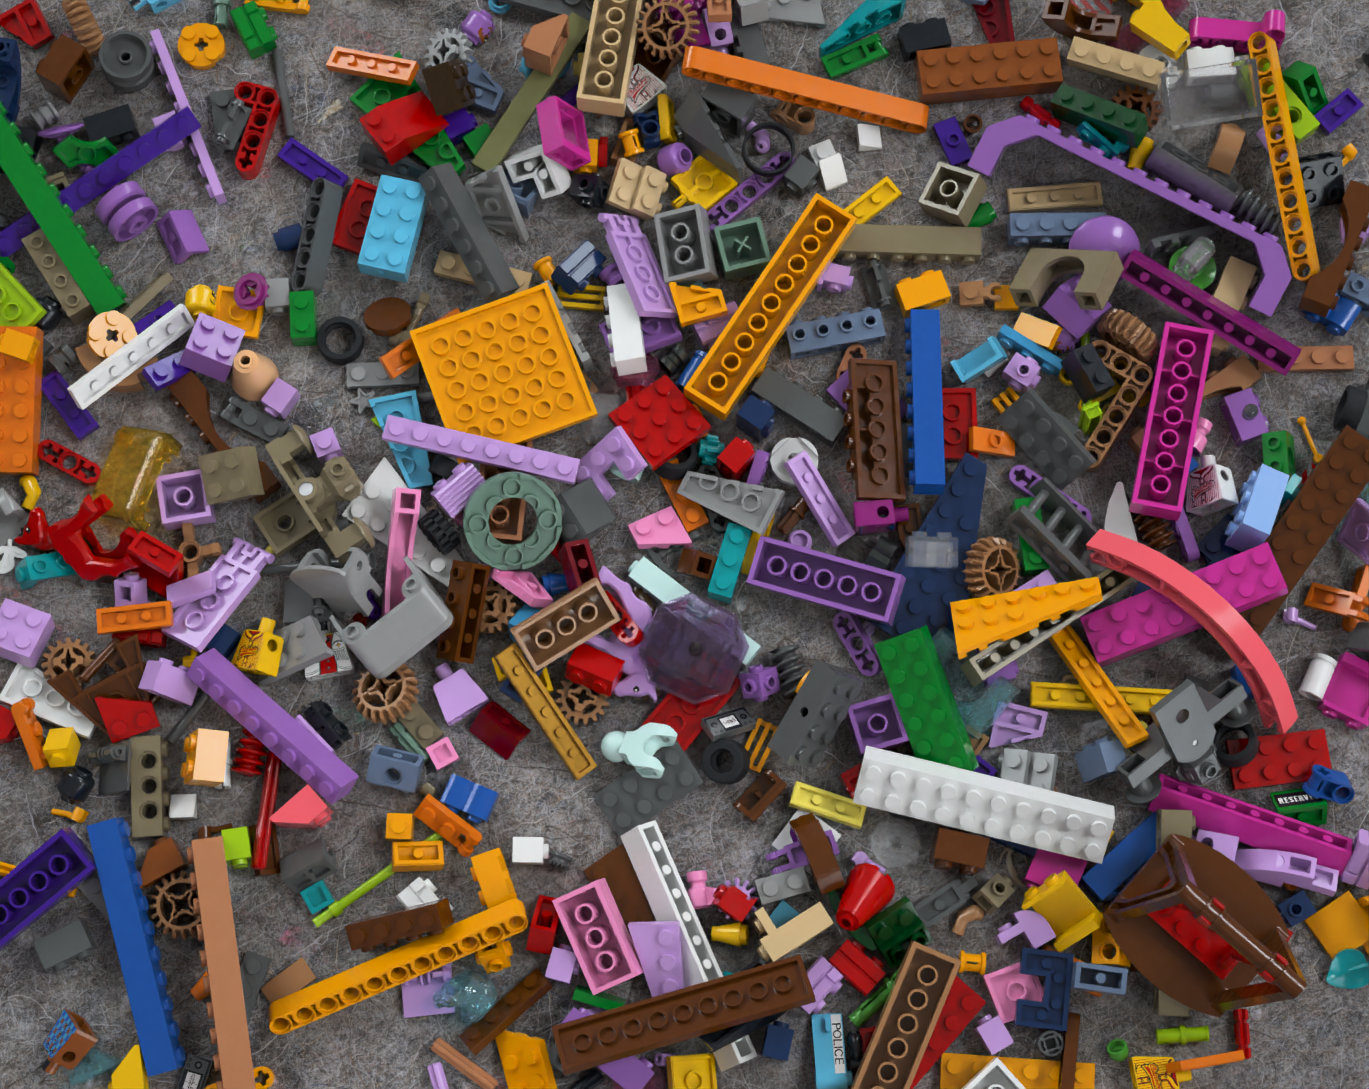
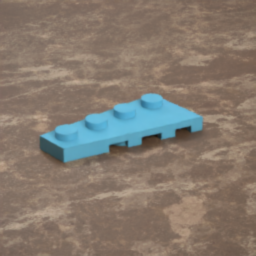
M416 390L368 400L383 431L388 415L423 423ZM388 442L409 489H420L435 485L433 475L428 471L431 466L428 451Z

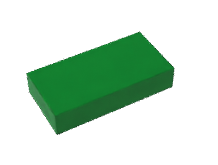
M581 985L576 986L572 998L573 1000L606 1010L624 1006L626 1002L624 998L604 992L593 995L590 988Z

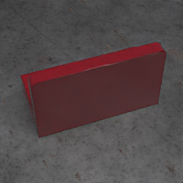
M494 700L479 712L469 729L472 734L505 760L511 757L516 747L531 732L528 727Z

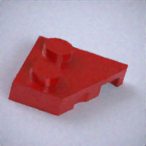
M25 0L0 15V26L35 50L55 39L36 0Z
M104 696L95 697L112 743L160 726L152 701L104 698Z

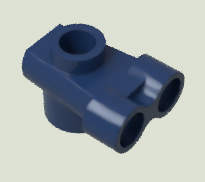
M651 111L647 114L640 112L633 114L634 128H638L643 147L645 149L659 147L661 145L659 112Z

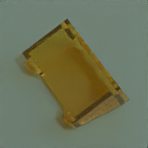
M124 425L115 433L114 444L91 497L93 501L101 494H105L114 504L98 520L126 529L133 527L138 533L141 530L147 533L150 523L145 521L144 515L145 512L149 513L150 508L146 504L163 464L170 463V455L179 456L183 445L169 433Z

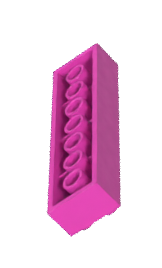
M1165 322L1161 335L1129 512L1178 521L1180 517L1214 330Z
M1268 542L1192 572L1222 596L1238 613L1288 594L1287 585ZM1153 588L1080 617L1101 668L1203 627L1181 607Z

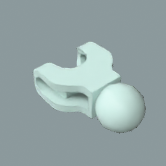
M647 723L636 731H626V734L621 731L608 733L602 739L601 751L606 759L612 762L624 760L627 764L632 765L642 777L657 779L662 777L665 768L653 755L662 747L673 746L678 734L668 725Z

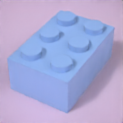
M1264 464L1257 471L1253 470L1247 483L1244 482L1239 490L1238 495L1241 496V499L1232 510V515L1235 517L1226 528L1225 534L1228 537L1225 545L1244 552L1265 542L1271 533L1289 475Z

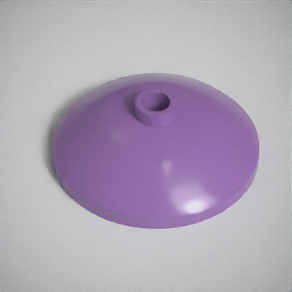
M1106 215L1093 217L1082 223L1071 236L1068 249L1117 251L1122 265H1124L1134 249L1140 252V244L1135 231L1127 222L1118 217ZM1119 277L1117 283L1122 281L1124 278Z

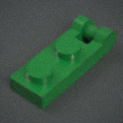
M874 34L821 57L820 62L829 79L835 80L873 62L886 59L889 56V52L885 47L883 48L880 35ZM873 47L874 52L870 53L868 48Z

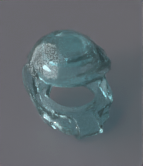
M471 970L458 974L446 982L438 993L433 995L434 1006L438 1009L461 1006L459 1013L460 1021L464 1025L472 1022L477 1023L495 1006L497 991L492 980Z

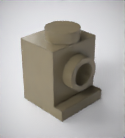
M996 873L971 898L990 916L1015 890L1012 888L1013 883L1006 875L1000 876Z

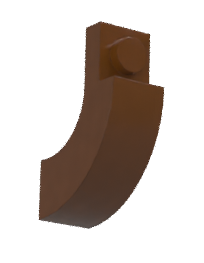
M1046 0L1042 15L1046 25L1057 33L1071 39L1076 36L1096 43L1098 40L1118 41L1123 21L1121 15L1095 14L1083 11L1074 6L1070 0Z
M813 813L802 815L797 819L789 821L821 895L845 886L830 843L819 820L815 818Z

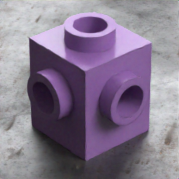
M762 664L748 667L747 672L739 674L743 699L754 698V702L768 700L769 695L781 691L776 666L763 667Z

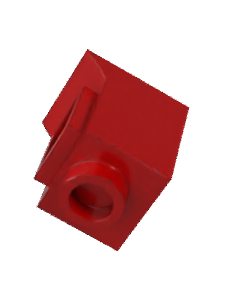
M721 884L713 894L715 899L712 901V904L735 921L742 922L758 898H747L748 895L734 885L725 886Z

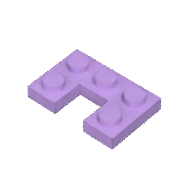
M617 426L580 459L576 481L580 484L592 478L608 502L616 495V492L604 476V473L611 466L616 464L628 481L636 477L648 465L622 426Z

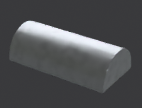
M1162 139L1154 148L1144 166L1195 198L1213 205L1212 208L1218 212L1223 210L1228 213L1243 190V186L1217 170L1207 167V164L1166 139Z

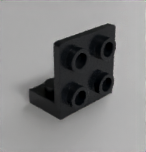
M1329 151L1298 157L1308 209L1341 203L1345 194L1342 156Z

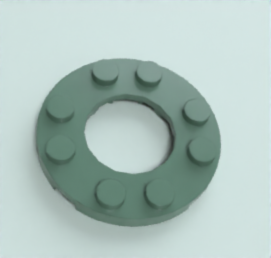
M504 472L488 478L473 491L464 509L463 530L470 548L484 563L500 570H523L543 561L557 545L562 531V510L553 491L537 477L522 472ZM522 498L529 502L535 510L537 518L535 529L530 537L521 543H502L495 539L490 532L488 523L490 512L503 499Z

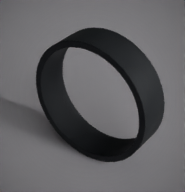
M772 122L761 123L750 129L744 138L742 146V157L746 166L753 173L763 177H773L783 173L790 166L795 153V143L790 132L783 126ZM762 129H773L782 133L791 146L789 161L783 167L772 171L762 170L754 166L748 159L745 149L746 142L753 133Z

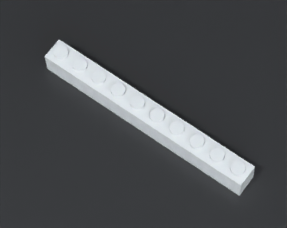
M656 820L638 825L621 835L622 842L656 921H680L685 988L723 977ZM749 1035L713 1052L721 1072L757 1057Z

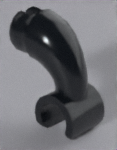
M850 1031L847 1035V1041L852 1057H849L851 1071L857 1072L863 1058V1040L859 1031H856V1033Z

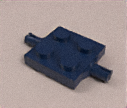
M1229 513L1197 544L1200 555L1206 562L1204 567L1241 553L1225 545L1228 537L1225 534L1229 522L1234 520Z

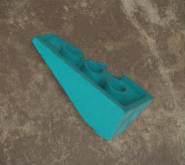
M866 0L820 45V59L901 20L906 0Z

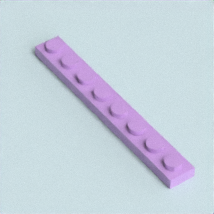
M159 28L150 31L153 38L152 41H149L154 55L159 54L161 59L157 64L162 75L167 74L169 81L165 82L170 96L175 94L177 99L176 102H173L176 112L185 106H188L191 110ZM197 129L190 134L193 143L189 145L194 157L199 156L201 163L197 165L202 178L207 176L210 183L205 185L210 198L215 197L218 205L228 201L200 130Z
M388 415L382 435L383 441L575 485L580 465V459L392 415Z

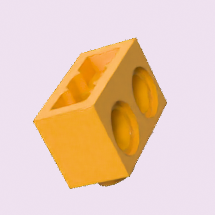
M1102 918L1100 928L1092 933L1091 964L1130 967L1131 962L1116 944L1104 918ZM1115 947V948H1116V954H1115V956L1112 958L1111 952H1112V949Z

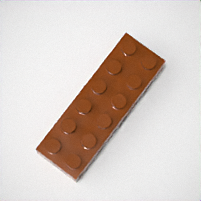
M1057 37L919 50L916 52L914 60L919 102L925 105L1057 92L1063 83Z

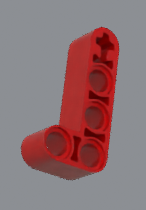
M243 81L236 85L234 94L236 99L244 101V106L251 108L252 111L235 158V165L243 179L253 180L260 173L281 107L279 97L274 89ZM251 93L249 98H241L244 94ZM268 99L274 100L273 103L269 105L264 104V102ZM259 121H267L265 125L257 126ZM255 141L260 142L257 147H249Z

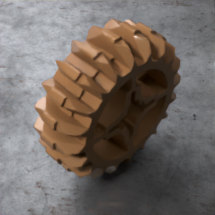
M62 0V8L80 44L86 47L90 57L98 56L101 44L105 38L86 0Z
M652 0L654 5L651 6V4L646 2L644 5L648 11L640 10L639 14L644 16L643 20H636L637 24L642 25V28L636 29V33L644 34L638 41L639 43L647 42L643 49L648 51L652 48L651 55L654 57L660 51L659 56L663 60L666 58L667 52L671 60L675 59V51L678 56H684L682 48L688 47L687 43L689 41L696 44L697 40L692 38V34L697 35L700 33L699 30L693 29V26L699 25L700 21L692 20L697 15V12L695 10L688 12L692 7L691 3L683 6L685 0H677V2L676 0H661V2L659 0ZM669 7L677 8L685 20L675 21L672 18ZM662 9L660 20L650 26L654 15ZM667 21L670 24L676 25L669 28L668 34L666 30L660 29L667 25ZM685 28V33L681 40L674 44L676 33ZM651 33H661L667 47L658 45L652 38Z
M1115 308L1109 310L1103 315L1097 326L1098 333L1103 341L1108 342L1145 364L1153 359L1160 347L1159 340L1156 338V334L1151 331V328L1147 327L1137 317L1131 315L1130 312L1126 313L1124 310Z
M995 536L981 538L977 540V543L971 544V550L966 552L968 559L963 561L966 564V569L962 571L966 573V578L963 581L969 583L967 590L972 592V597L978 598L1007 593L1015 588H1019L1017 580L1021 579L1019 570L1023 569L1018 565L1021 558L1016 556L1018 550L1012 548V543H1009L1006 539Z
M405 663L387 676L400 678L397 681L395 679L387 680L386 677L382 679L375 678L369 671L366 673L359 672L361 680H354L357 688L352 689V694L355 696L353 703L357 706L356 710L363 714L362 716L366 720H371L375 724L381 722L383 725H387L389 719L396 723L398 716L405 719L404 712L406 710L412 712L410 704L417 703L415 695L420 694L419 689L416 687L419 684L414 676V672ZM373 703H376V704L384 703L385 706H383V707H375V706H372V705H370V704H373Z
M186 871L180 872V879H178L175 873H171V882L163 878L162 883L165 886L163 888L158 885L154 887L160 893L158 896L154 894L150 896L151 899L156 901V904L149 905V909L157 910L150 917L152 920L160 918L155 927L159 929L165 926L162 931L164 935H168L172 931L171 938L177 939L179 933H181L182 940H187L188 932H190L192 938H197L196 926L201 924L200 915L195 916L193 899L197 898V890H187L180 896L173 894L171 891L182 885H191L190 874L187 879ZM166 899L173 905L169 920L165 913ZM175 899L183 902L188 900L189 902L186 904L189 905L193 912L185 909L179 910L182 907L179 906ZM187 915L197 918L196 921L189 925L176 926L178 920L181 921Z

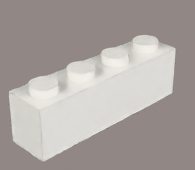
M625 283L606 286L607 296H604L603 300L605 310H609L610 315H605L607 329L612 331V333L607 335L609 347L614 349V352L610 353L611 366L617 368L619 376L647 372L641 316H638Z

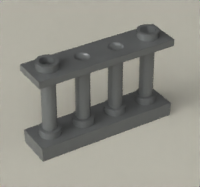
M1044 477L1029 489L1035 498L1028 508L1025 505L1021 506L1010 514L1005 521L1065 582L1091 578L1093 574L1086 567L1091 561L1090 554L1095 551L1086 550L1078 560L1069 549L1076 539L1086 547L1087 542L1099 530ZM1042 504L1053 514L1045 525L1035 516V513ZM1059 522L1070 531L1063 542L1052 533Z

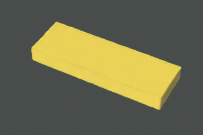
M798 781L794 784L788 805L789 807L813 813L814 815L857 829L862 827L867 806L853 803L851 798Z

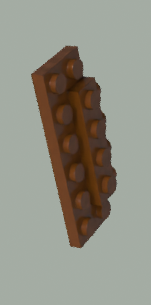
M850 358L848 360L849 385L843 390L842 402L847 404V412L844 414L843 423L849 430V435L845 438V448L850 450V458L847 459L846 470L847 473H851V479L855 480L856 500L875 501L891 499L893 502H903L906 499L897 361Z

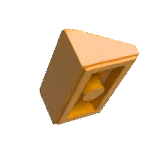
M443 841L392 842V872L441 871L443 869Z

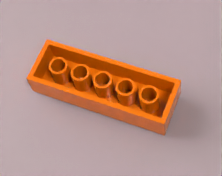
M0 326V336L9 328L33 336L41 341L33 364L6 356L0 352V475L39 476L40 458L37 453L41 432L44 331L36 326Z

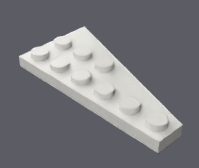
M385 457L365 482L361 495L351 501L343 512L342 517H347L352 524L354 523L352 517L360 518L370 528L374 539L387 547L393 489L396 487H408ZM421 504L418 520L427 514ZM417 524L412 562L421 571L448 588L453 560H464L455 549L446 556L439 552L427 540V537L422 533Z

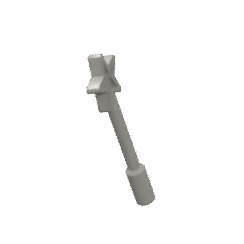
M359 387L357 388L358 397L349 400L352 405H357L358 413L362 415L366 408L372 409L368 400L379 397H374L376 395L375 391L365 394ZM417 392L419 402L435 401L432 392Z

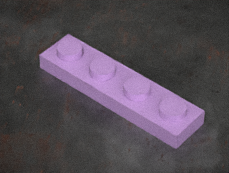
M806 450L783 463L831 545L836 547L855 534L854 530Z

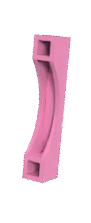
M399 487L393 489L381 618L406 599L401 588L404 581L411 576V570L403 558L406 556L411 560L413 558L421 500V490Z

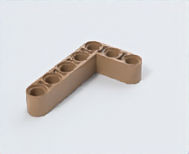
M1096 340L1092 344L1096 350L1102 348L1107 352L1101 360L1108 372L1124 383L1084 446L1090 454L1098 457L1097 462L1085 470L1088 472H1095L1102 466L1153 383V371L1148 365L1103 340ZM1119 360H1123L1128 364L1123 370H1118L1114 367L1115 363ZM1140 372L1148 374L1149 378L1145 382H1139L1135 376ZM1126 393H1133L1136 396V399L1131 403L1125 402L1122 398ZM1114 413H1119L1123 416V420L1120 423H1113L1110 421V416ZM1100 434H1108L1111 439L1108 443L1101 444L1097 441V437Z

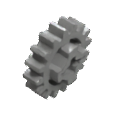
M445 28L444 34L438 31V38L431 37L430 40L433 44L426 46V49L429 50V53L424 55V58L429 60L426 63L427 67L460 57L462 62L464 61L466 64L473 61L469 58V55L474 53V50L469 48L473 43L468 40L466 34L455 28L452 31Z

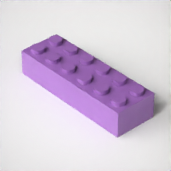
M760 535L746 583L756 588L892 626L906 578L902 574Z

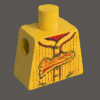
M262 617L258 630L246 629L243 632L231 661L238 670L249 674L277 677L284 640L282 637L273 634L276 624L275 620Z
M1135 1056L1127 1058L1133 1089H1180V1082L1192 1080L1191 1070L1176 1073L1167 1072L1165 1063L1174 1062L1173 1057Z

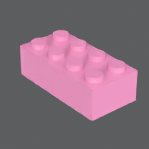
M605 878L591 882L552 900L593 995L644 973L634 943Z

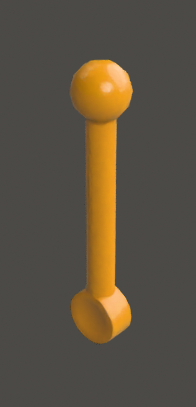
M1300 416L1297 419V423L1302 427L1314 455L1312 458L1313 462L1318 464L1323 456L1317 452L1306 426V418Z

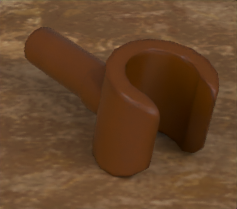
M232 823L214 827L202 826L198 830V839L211 838L212 833L232 829Z

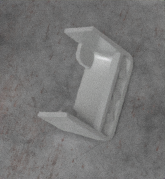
M408 556L404 557L403 560L413 574L404 581L401 588L406 599L371 627L366 629L360 622H354L345 627L334 615L329 617L343 641L367 670L378 679L390 675L449 628L453 621V614L426 575Z

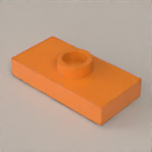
M977 426L969 428V452L1007 458L1015 456V440L1007 431Z

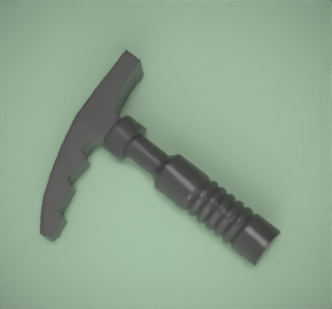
M696 529L688 533L692 542L701 538ZM670 545V548L660 549L658 553H655L652 549H645L658 568L675 579L679 578L678 574L667 568L661 559L666 558L667 554L685 547L684 545Z

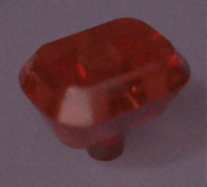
M362 613L354 614L352 618L354 622H360L367 627V617H364Z

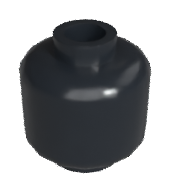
M48 295L37 297L36 300L47 313L34 326L42 331L44 329L52 331L63 316L62 305Z
M79 765L67 768L57 784V790L61 794L60 798L69 804L84 802L95 785L92 777L93 773Z

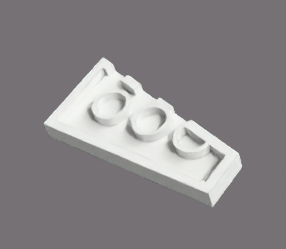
M17 663L0 694V702L11 707L23 698L30 697L35 701L33 711L36 718L60 728L74 727L77 735L90 740L97 726L47 683V680L50 678L45 679L44 672L36 667L32 669Z

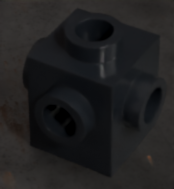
M576 173L568 195L578 205L586 209H593V207L603 208L610 186L597 173H590L589 175Z

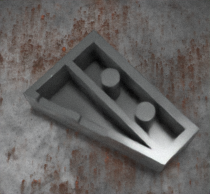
M732 13V22H730L734 40L731 49L732 55L771 65L766 50V43L760 32V22L742 26L736 14Z

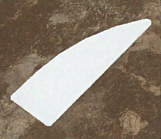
M1117 482L1109 500L1105 518V530L1138 542L1123 483Z

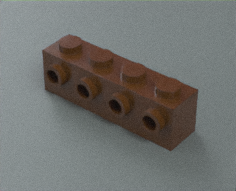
M453 560L445 603L453 614V621L449 628L439 636L436 658L474 664L491 566Z
M443 898L359 919L346 925L345 929L351 951L361 949L363 953L376 949L377 944L384 943V947L398 944L399 939L406 938L408 942L421 938L422 933L429 932L430 936L445 932L444 927L454 923L448 898Z

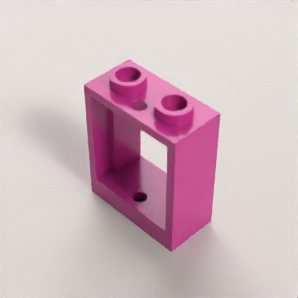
M555 95L537 104L536 109L544 155L571 171L590 163L591 157L583 112Z

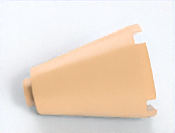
M242 350L234 358L230 382L233 390L240 397L247 401L257 402L264 397L276 378H279L276 365L268 357L251 350Z

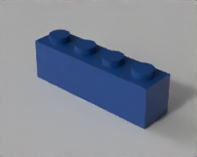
M1156 811L1150 814L1104 856L1102 864L1096 863L1081 877L1079 882L1098 903L1104 899L1109 902L1119 893L1116 888L1121 883L1127 885L1135 876L1134 872L1140 866H1143L1156 851Z

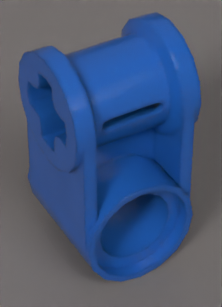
M1318 764L1312 767V774L1309 780L1302 785V789L1310 796L1323 798L1338 804L1350 802L1355 795L1350 780L1344 772L1332 770Z

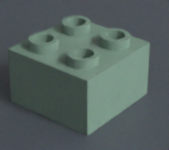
M760 216L713 228V239L725 281L764 271L772 258Z

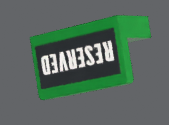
M1302 788L1270 793L1275 813L1313 826L1327 824L1328 804L1325 799L1312 797Z

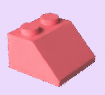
M307 784L269 819L281 828L315 829L318 826L320 828L324 827L332 819L330 815L334 812L315 790Z

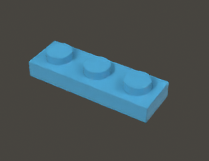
M1006 324L1000 329L996 338L1003 347L1013 349L1025 358L1029 356L1035 359L1044 373L1058 376L1063 367L1060 363L1062 359Z

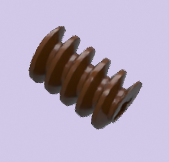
M1130 512L1132 516L1139 515L1134 519V523L1142 524L1138 528V532L1146 533L1142 540L1143 542H1150L1147 545L1148 547L1160 551L1178 542L1177 540L1168 539L1173 534V531L1164 530L1169 525V522L1161 523L1160 520L1162 518Z

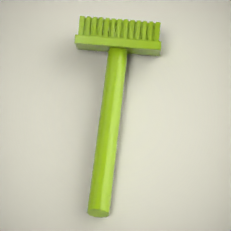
M1089 333L1084 334L1080 338L1081 347L1090 343ZM1082 401L1078 427L1082 429L1084 435L1094 432L1102 418L1103 413L1098 401L1094 403L1090 401L1085 404Z

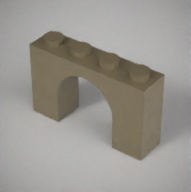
M1030 248L1009 290L1016 306L1038 307L1043 295L1052 282L1064 275L1078 273L1082 274L1074 290V295L1080 309L1103 310L1124 267L1117 251Z

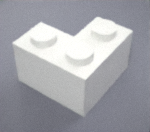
M542 144L515 152L504 161L512 182L517 183L533 178L542 199L562 194L572 185V179L567 168L545 156Z

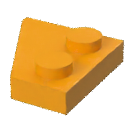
M676 282L669 283L681 327L728 315L721 289H704L696 285L685 287L677 285Z

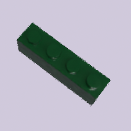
M1065 84L1060 85L1050 101L1053 115L1057 119L1075 126L1086 121L1101 135L1134 148H1138L1149 130L1146 114Z

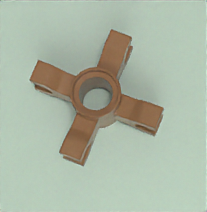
M192 522L182 524L184 542L176 550L184 555V563L188 567V578L200 574L199 566L204 562L205 558L220 557L223 554L222 546H220L219 542L200 546L196 542L195 526H193ZM197 549V555L194 558H186L189 550Z

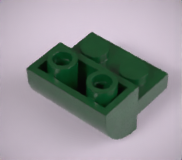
M906 896L864 923L877 951L891 969L903 961L911 940L924 946L933 941L925 924L919 918L911 901Z

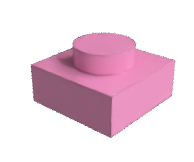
M448 736L425 748L437 771L460 760Z

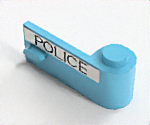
M842 1013L811 1014L815 1060V1089H848V1086L852 1085V1073L846 1069Z

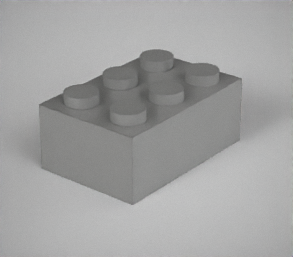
M698 203L655 214L654 220L665 284L669 286L670 282H676L679 286L687 287L718 279L707 211Z

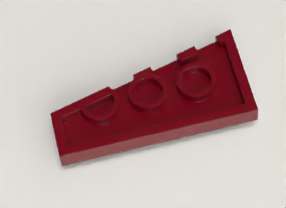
M988 0L985 5L972 4L989 44L1015 41L1009 0Z

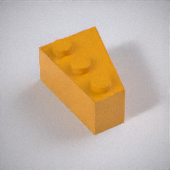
M500 847L470 857L473 867L470 868L474 882L478 881L481 887L478 895L482 906L487 905L489 909L508 900L518 899Z

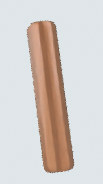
M442 1038L436 1039L431 1046V1050L481 1088L495 1089L497 1086V1079Z

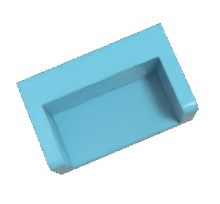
M988 337V341L960 359H954L950 362L962 383H969L1008 358L996 337Z

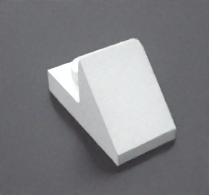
M830 139L808 147L807 151L812 162L820 168L819 178L826 192L848 183L841 154H836Z

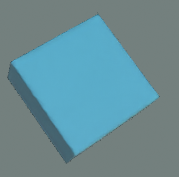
M783 900L769 917L775 927L779 928L800 913Z

